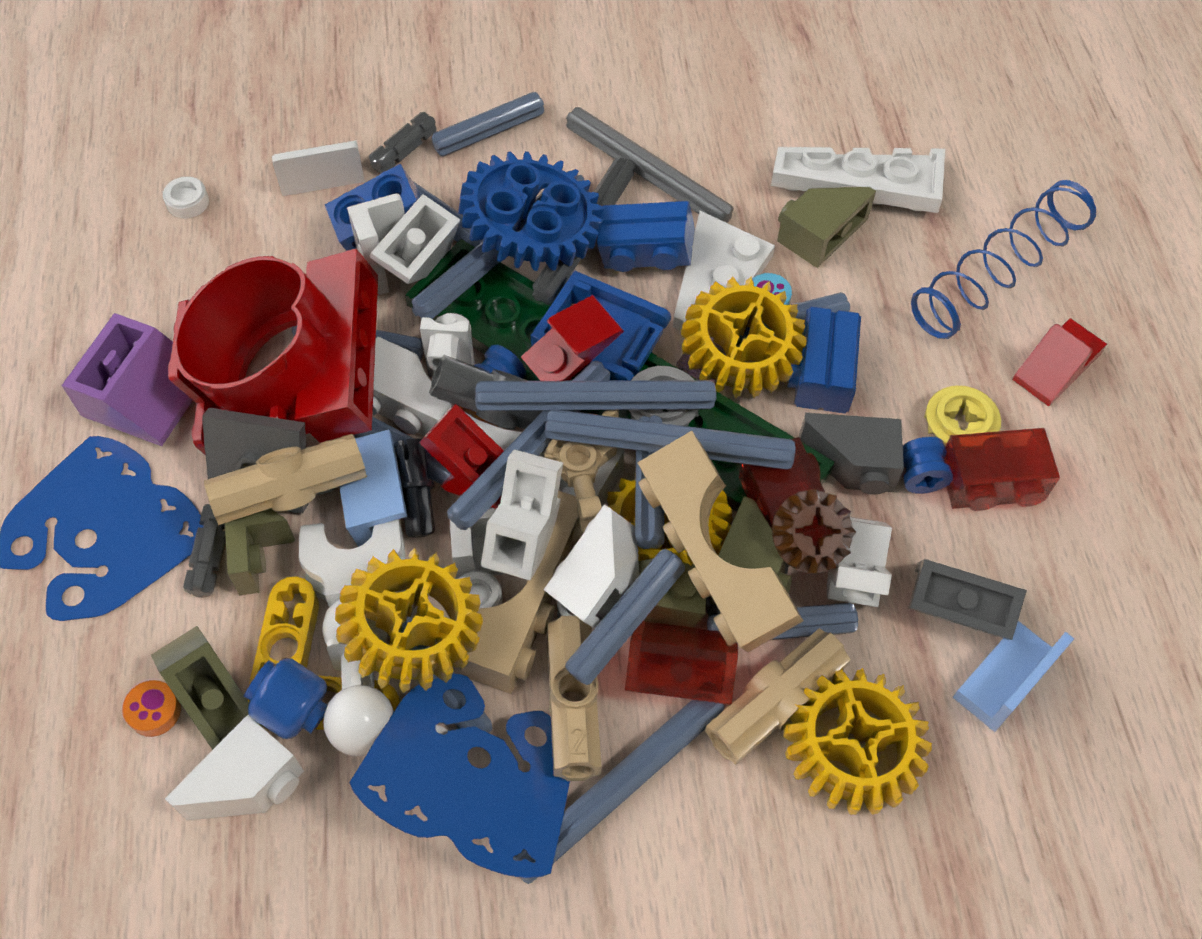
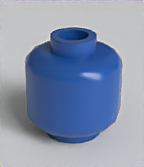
M284 658L276 664L269 660L257 673L244 694V697L250 700L247 710L248 715L283 739L296 737L302 729L312 734L324 718L327 704L322 700L327 692V684L324 679L291 658Z

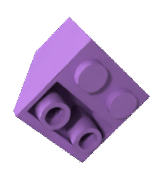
M116 313L112 315L61 385L82 417L159 446H163L193 401L169 380L168 364L171 359L173 341L155 327Z

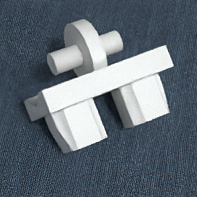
M454 313L442 315L435 321L431 318L422 317L420 332L429 377H433L437 364L442 359L443 354L471 365L475 364L469 320L462 315Z

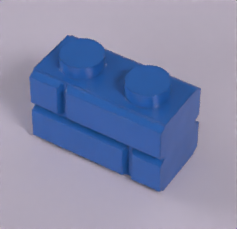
M689 201L603 205L601 215L603 223L598 234L597 243L605 269H614L619 272H627L633 268L656 267L661 270H671L676 266L691 265L695 228Z
M810 307L806 310L804 318L805 329L802 335L806 337V346L801 352L803 358L800 365L791 363L793 374L789 381H787V387L795 388L794 404L797 407L815 410L823 408L824 411L845 414L849 412L856 392L861 316L855 312L838 310L834 313L831 309Z

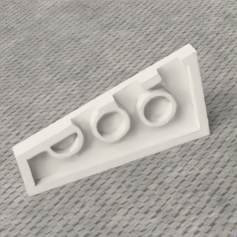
M778 147L771 186L791 191H807L811 188L871 187L876 190L873 204H884L908 208L913 211L938 213L943 196L945 149L931 148L929 155H912L911 148H894L892 155H872L870 148H853L852 151L846 154H835L831 147Z

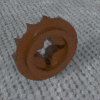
M817 489L801 491L790 496L781 504L773 520L772 537L778 554L789 566L805 573H821L837 568V565L846 556L851 554L850 546L852 538L856 534L850 519L851 511L842 505L837 499V495L828 494ZM813 516L817 517L819 526L832 529V534H827V537L818 539L816 547L813 546L812 537L804 536L803 533H795V529L811 525Z

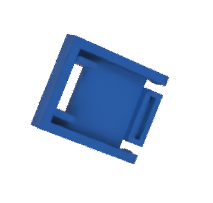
M574 270L531 334V346L552 329L547 322L551 316L570 307L572 303L576 304L593 295L624 332L592 361L601 362L603 367L610 372L609 381H631L640 372L662 336L663 329L671 321L670 312L663 307Z

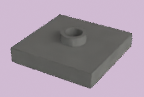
M208 408L202 416L208 479L255 465L260 457L275 450L287 447H299L301 450L306 449L305 422L216 408ZM308 503L288 511L303 514Z

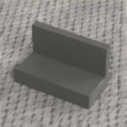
M927 559L917 563L915 572H918V576L908 606L909 609L1007 640L1013 639L1027 590Z

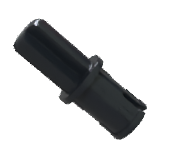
M419 438L407 439V444H404L403 440L394 443L407 517H404L406 534L408 537L414 538L426 537L435 531L430 490L435 485L433 481H429L425 448L419 443L422 440Z

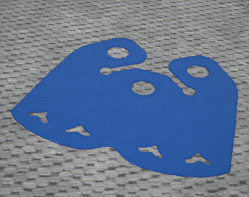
M89 436L22 498L6 516L0 531V568L29 570L42 563L46 557L48 528L45 526V522L49 518L54 517L58 522L54 529L53 549L72 567L99 568L105 565L108 567V572L102 577H98L96 574L62 573L56 576L47 587L46 615L52 620L58 621L103 616L126 603L189 557L193 549L198 527L203 528L204 525L199 524L201 515L197 508L181 491L171 486L153 484L149 463L139 453L114 439ZM95 448H100L102 452H111L112 455L97 459ZM124 463L128 464V470L136 473L135 476L121 475ZM161 499H165L168 506H174L176 509L161 512ZM184 522H188V531L193 533V537L180 535ZM86 529L95 531L97 539L91 547L84 549L79 548L75 544V538L79 532ZM23 536L30 537L33 541V547L27 554L19 556L11 551L12 543L17 538ZM72 586L81 587L84 590L83 600L75 606L65 605L62 601V595L65 590Z
M452 674V678L447 683L437 678L433 680L431 688H428L427 691L420 684L415 686L401 700L349 783L355 795L376 816L407 834L419 838L447 836L467 860L480 867L504 875L522 878L543 877L551 874L570 781H566L561 777H554L550 715L543 711L515 714L509 718L506 724V732L523 760L530 764V770L522 772L519 770L518 762L506 742L499 737L475 726L451 730L444 735L436 731L438 723L454 724L478 719L483 714L485 709L484 700L469 677L462 674ZM450 689L458 690L465 696V705L460 709L450 708L444 703L443 694ZM532 726L539 727L546 734V743L538 747L529 744L525 739V730ZM474 747L485 749L490 755V764L485 768L474 767L468 761L467 755L469 750ZM384 785L387 801H383L379 793L369 789L368 786ZM419 806L421 812L428 820L423 821L416 814L406 815L405 811ZM488 837L493 852L490 853L484 845L474 844L472 840ZM525 849L529 856L535 859V863L527 859L515 861L513 857Z

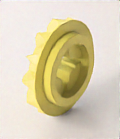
M950 386L939 390L929 400L924 415L928 422V434H935L945 442V445L948 444L956 447L959 454L967 449H974L979 453L986 445L994 442L1001 428V415L996 404L983 392L968 386ZM960 408H963L962 414L965 415V421L969 422L965 431L961 430L958 421L955 420Z

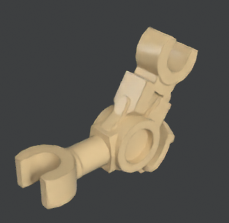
M606 410L602 416L618 418L619 410ZM552 439L544 452V458L563 463L561 478L568 484V487L574 488L578 519L583 535L589 522L596 517L602 508L600 499L596 496L593 486L596 474L601 466L617 454V447Z

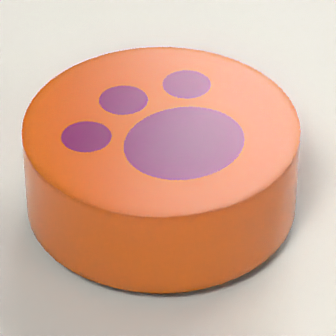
M149 680L136 685L130 690L123 702L122 713L127 724L136 733L146 737H154L166 733L176 724L181 713V703L165 682Z

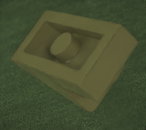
M271 508L225 523L227 573L239 596L260 592L258 574L266 572V559L263 547L295 541L288 521Z

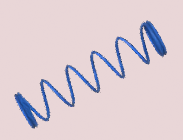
M1071 180L1058 181L1040 195L1035 207L1022 209L1016 213L1010 222V228L997 229L989 234L984 242L983 250H971L962 255L957 263L956 272H941L933 278L929 287H922L913 293L911 308L918 324L927 333L939 339H949L954 336V334L960 331L961 322L952 302L943 293L933 289L936 281L943 276L956 275L958 287L965 300L976 309H987L989 300L985 290L973 278L960 273V266L964 259L971 254L983 253L985 267L992 279L1004 288H1013L1016 284V277L1009 263L1002 257L987 251V245L991 238L998 233L1009 232L1011 246L1018 258L1028 266L1039 267L1043 261L1041 249L1028 235L1013 229L1017 218L1026 212L1035 211L1036 224L1043 237L1053 245L1063 247L1069 241L1067 228L1074 231L1084 230L1093 224L1096 218V205L1087 189ZM1059 186H1069L1076 189L1078 192L1069 188H1063ZM1066 191L1081 198L1090 209V218L1087 223L1076 225L1064 219L1054 205V192ZM1045 196H1047V204L1050 212L1045 209L1039 208V205ZM1038 212L1052 216L1060 223L1065 231V241L1062 243L1054 242L1045 234L1039 223ZM1012 233L1025 237L1034 245L1039 254V261L1037 263H1030L1020 255L1014 244ZM986 254L997 258L1008 268L1013 278L1011 284H1003L995 277L987 263ZM959 276L971 281L979 288L984 296L985 305L977 306L969 299L963 290ZM920 294H929L930 307L935 318L944 328L951 332L942 333L926 322L917 304ZM932 296L942 302L949 311L953 323L952 328L946 325L938 316L933 305Z

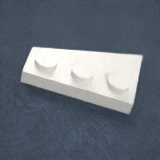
M699 211L692 245L691 265L686 266L674 313L673 327L681 331L682 324L686 321L685 316L688 307L691 304H695L696 296L701 291L709 293L710 286L715 281L726 288L727 281L732 276L739 285H745L748 278L760 275L773 257L775 245Z

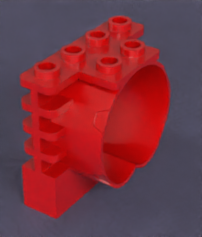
M357 248L307 262L306 274L296 264H290L274 256L248 258L226 267L224 271L213 277L205 285H202L190 300L178 302L176 322L173 327L174 337L171 359L168 364V377L175 386L197 403L191 434L195 447L204 455L206 454L202 416L208 408L305 422L306 434H311L319 443L350 434L355 435L372 431L379 275ZM297 326L296 334L288 347L268 366L245 378L252 359L261 347L280 332Z

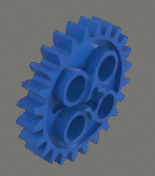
M510 151L507 152L506 161L503 162L496 155H492L490 165L480 161L477 164L476 172H468L466 182L462 183L458 214L463 215L462 228H471L469 239L471 241L484 240L482 252H489L493 249L499 251L497 261L502 262L510 256L514 258V266L518 269L523 261H529L534 271H538L540 262H546L548 267L554 271L557 268L559 259L567 266H572L575 256L584 259L588 248H594L603 223V219H601L603 206L597 204L598 193L588 192L591 184L589 180H576L579 172L577 169L566 173L562 170L564 162L561 160L554 165H550L545 154L540 157L539 161H535L528 151H525L523 159H517ZM542 189H544L542 192L541 200L536 201L537 195ZM527 218L526 224L524 225L522 230L518 232L521 226L522 219Z

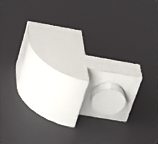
M518 450L512 451L507 459L501 503L487 522L481 567L531 580L544 557L555 526L561 501L557 496L563 468L562 462Z
M850 517L852 527L856 531L850 546L851 554L846 556L837 565V568L828 570L827 598L878 607L880 594L888 595L892 575L885 568L892 527L886 522Z

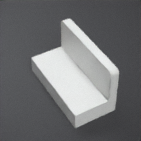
M357 140L279 153L272 156L282 196L365 182Z
M397 193L347 207L356 248L379 275L378 295L388 293L389 287L385 268L372 260L370 254L405 215L402 199Z

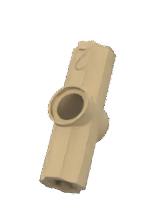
M353 434L302 450L299 447L275 450L260 457L255 465L204 480V487L218 525L270 508L280 512L301 507L311 502L316 497V493L366 478L367 475Z
M561 616L559 619L547 624L550 688L548 709L551 717L554 777H561L566 781H586L588 778L600 775L602 771L597 709L598 679L596 677L591 684L585 685L575 679L565 667L569 658L592 632V626L586 624L577 616ZM567 692H577L583 695L585 699L573 702L566 700L562 695Z
M819 628L781 662L773 660L763 667L745 686L744 694L728 705L706 726L705 733L710 738L715 749L725 759L737 765L777 728L779 731H783L786 725L792 724L793 722L789 718L799 709L795 704L804 705L810 700L804 693V689L807 687L817 692L819 689L817 680L821 675L831 681L834 678L835 671L841 668L844 670L849 665L851 659L847 655L844 645L831 632L827 633Z

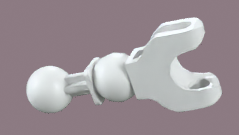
M399 519L375 525L372 537L362 546L350 550L338 549L331 545L326 538L323 523L303 525L300 528L299 561L301 567L306 572V580L311 583L316 596L328 603L329 609L324 618L322 632L333 668L341 671L342 690L330 700L326 707L323 720L324 730L329 742L338 751L350 756L367 755L394 711L388 698L374 688V672L362 678L358 672L361 660L347 663L344 657L347 645L339 644L336 638V630L340 625L335 621L336 607L342 604L340 602L342 588L344 585H351V575L356 569L367 572L368 561L373 556L387 564L388 554L394 549L401 559H406L404 538ZM366 618L372 632L385 643L387 632L375 627L376 622Z

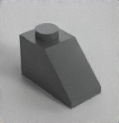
M805 412L799 441L835 462L830 475L845 489L861 490L866 494L873 495L894 492L904 469L901 419Z

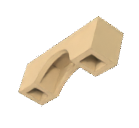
M693 431L688 432L637 462L646 477L639 481L638 484L652 508L655 509L661 505L670 522L663 525V529L677 553L686 549L695 567L689 570L688 574L701 597L705 599L711 595L721 614L713 619L729 646L737 642L740 648L750 652L804 621L778 575L771 567L756 569L737 567L721 559L715 552L709 536V516L716 498L726 485Z
M558 490L557 498L561 499L552 535L539 567L531 580H528L523 589L512 599L494 607L479 608L477 613L482 615L483 624L481 631L477 632L480 638L477 649L473 652H468V664L463 669L453 667L455 674H462L471 680L510 694L513 693L518 679L526 680L528 678L536 656V651L531 649L538 633L543 635L547 633V624L552 622L555 606L551 605L553 597L543 589L553 577L556 568L566 559L582 536L576 496Z

